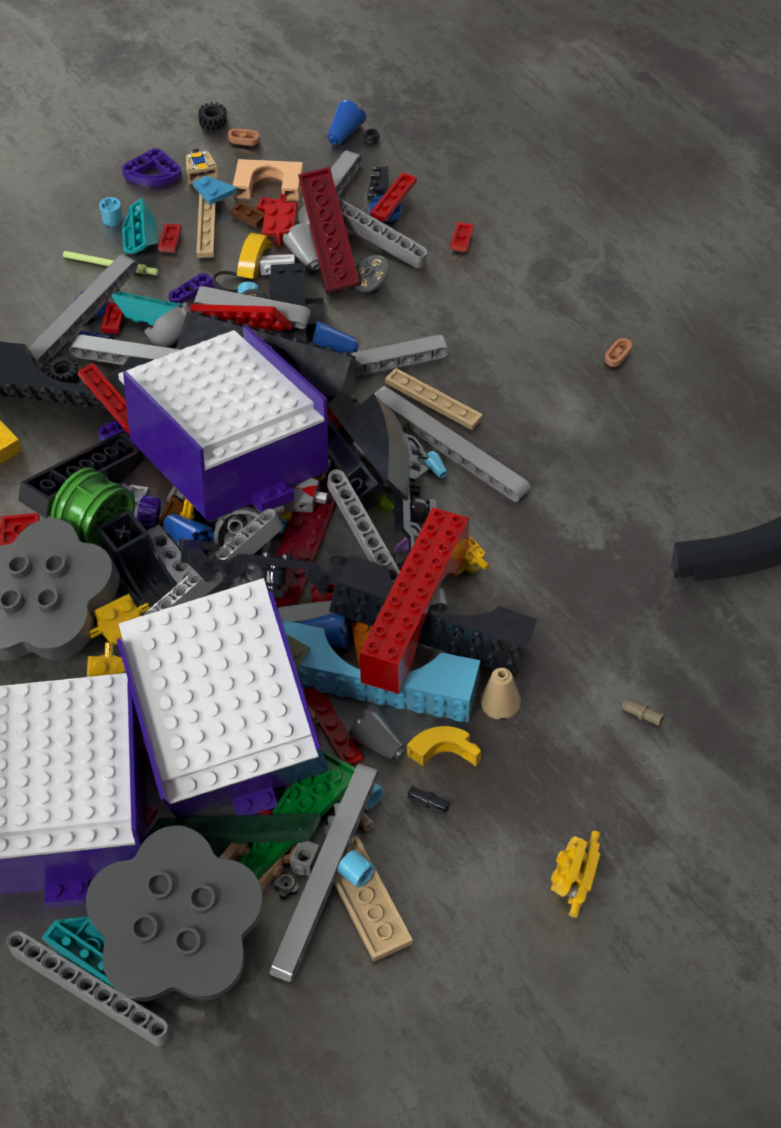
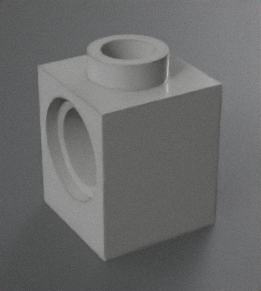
M299 839L290 858L291 870L298 875L310 876L318 858L320 846ZM302 858H309V859L306 860V861H301V860H300V859H302Z

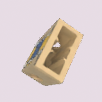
M193 149L191 154L186 155L189 185L205 176L219 179L217 164L208 151L200 152L199 149Z

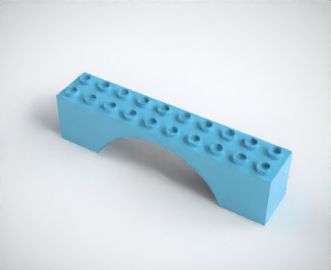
M285 621L284 627L287 635L309 646L311 649L298 669L304 689L314 686L315 690L320 693L327 692L336 694L339 697L346 696L359 701L365 700L378 705L393 706L397 709H408L416 713H427L439 718L446 717L458 722H469L479 685L480 660L440 653L430 663L410 671L400 693L396 694L361 683L360 669L349 665L333 651L326 639L324 628Z

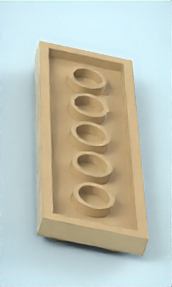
M358 835L354 836L346 855L350 851L355 850L372 863ZM376 869L370 880L361 888H356L341 874H337L334 886L373 962L413 944V939Z

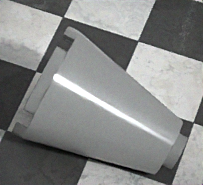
M303 222L289 229L290 232L287 235L285 233L283 236L284 244L302 263H305V267L308 270H318L320 264L310 225Z

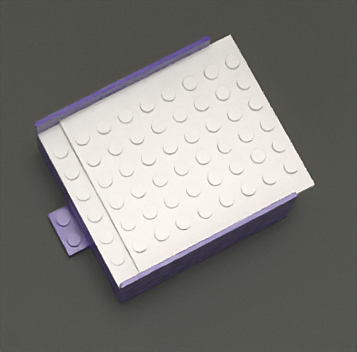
M243 326L244 339L233 330L118 374L119 380L124 384L130 440L208 521L251 503L261 513L267 509H274L294 500V490L291 486L320 475L328 468L327 398L247 326Z
M264 578L119 623L123 641L119 638L117 643L160 798L177 819L233 802L237 818L240 822L258 816L260 809L263 811H273L278 804L274 789L323 774L329 770L281 614L272 591L268 592Z
M126 673L0 686V895L45 890V905L47 909L86 905L87 891L93 878L102 869L113 863L133 859L142 843L147 839L144 737Z

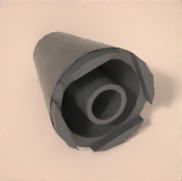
M375 705L370 706L364 711L365 715L362 718H358L348 732V736L391 760L394 758L399 759L405 752V749H403L405 744L378 707Z

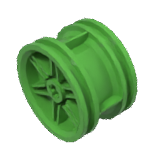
M86 467L72 474L61 486L52 504L51 518L68 522L83 543L95 544L101 547L96 527L127 510L134 514L135 497L130 490L118 483L109 481L104 474L96 469Z

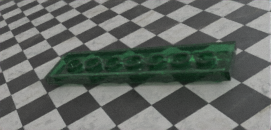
M319 813L159 818L146 835L145 840L159 829L169 826H183L198 832L208 843L216 845L225 843L244 844L246 842H255L257 844L265 842L285 843L287 841L303 843L311 839L320 822Z

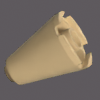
M498 668L493 671L481 696L483 711L493 719L500 720V718L505 717L509 719L517 714L521 705V697L513 676L505 668Z

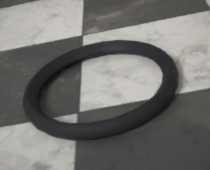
M220 271L212 277V282L216 288L237 293L238 289H227L218 285L216 277L228 274L242 279L243 282H247L244 277L237 276V273L232 271Z

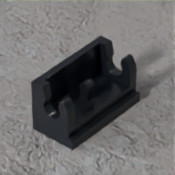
M388 166L372 168V171H378L380 174H371L368 200L384 195L387 192L389 181Z

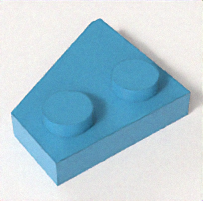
M209 176L202 177L193 182V187L209 205L237 193L235 186Z

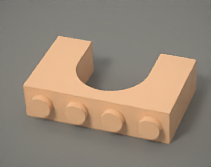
M238 159L233 186L237 189L234 198L250 199L253 185L260 179L272 177L283 182L281 189L282 195H287L286 201H299L301 186L298 174L303 173V162Z

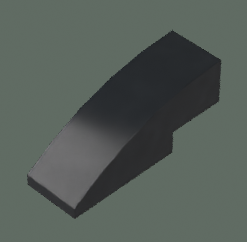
M306 298V307L311 310L307 323V334L314 333L317 321L324 323V298Z

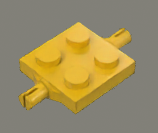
M129 594L93 611L98 627L90 630V634H92L90 637L94 638L102 634L107 638L108 642L114 643V646L118 644L117 639L121 638L123 641L119 623L141 617V614L149 610L150 607H147V603L136 607Z
M105 642V654L88 656L87 677L126 673L122 657L113 655L114 643Z

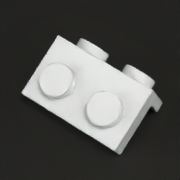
M295 255L261 256V275L271 274V265L295 264Z

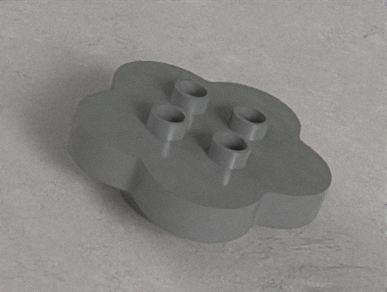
M48 518L37 521L24 529L12 544L0 546V660H13L29 653H35L42 658L50 660H60L75 655L91 639L90 636L92 634H90V630L95 628L96 618L93 611L108 604L118 590L120 582L119 571L108 553L95 544L83 543L74 528L64 520Z
M169 826L151 834L142 843L133 859L116 862L102 869L89 885L86 895V909L92 924L105 938L103 949L104 971L110 983L120 994L135 1001H152L176 991L192 999L211 1000L228 993L237 984L242 975L245 960L243 939L254 929L261 917L263 895L258 879L245 865L234 860L217 858L208 842L198 832L183 826Z

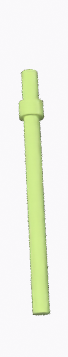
M68 251L63 253L64 258L109 266L114 261ZM138 264L136 272L142 275L151 274L157 276L159 270L147 267L144 264Z

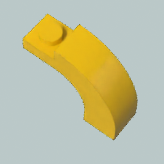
M256 233L248 235L241 250L237 276L252 279L258 277L261 256L265 249L271 248L272 241L267 240L268 235Z
M439 726L424 730L407 744V756L421 766H424L434 755L441 752L456 753L474 766H477L481 761V750L476 744L470 743V734L456 727Z

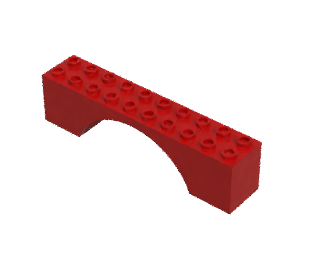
M432 507L359 652L361 683L396 694L400 693L414 664L420 632L435 592L447 574L456 575L468 550L469 517Z

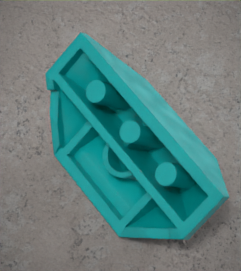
M141 198L129 206V213L125 218L122 228L123 251L125 254L145 252L158 243L156 219L145 200Z
M123 291L112 294L113 300L126 318H131L134 322L145 321L149 325H153L157 319L176 306L182 308L180 303Z
M85 916L55 920L43 935L42 940L60 956L114 988L108 980L103 967L105 938L96 930L90 918Z

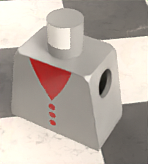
M310 478L291 486L294 490V500L283 504L284 511L313 512L316 502L327 503L328 493L319 492V481Z

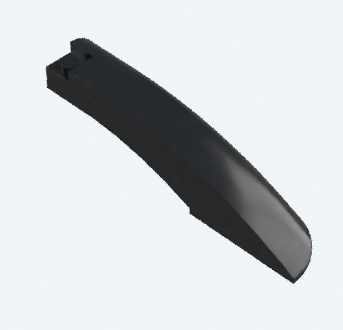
M781 516L754 528L730 535L675 542L671 562L674 578L693 576L695 582L745 575L781 565Z

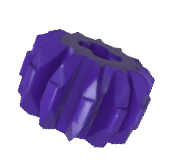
M144 495L140 500L137 520L144 527L150 528L157 525L161 513L160 499L155 496Z

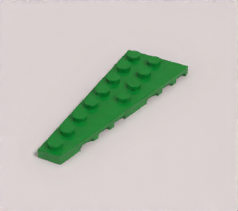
M323 750L329 770L323 774L297 781L289 790H286L273 810V816L269 822L264 824V830L259 837L254 839V845L239 863L249 868L256 878L259 879L344 796L356 769L355 767Z

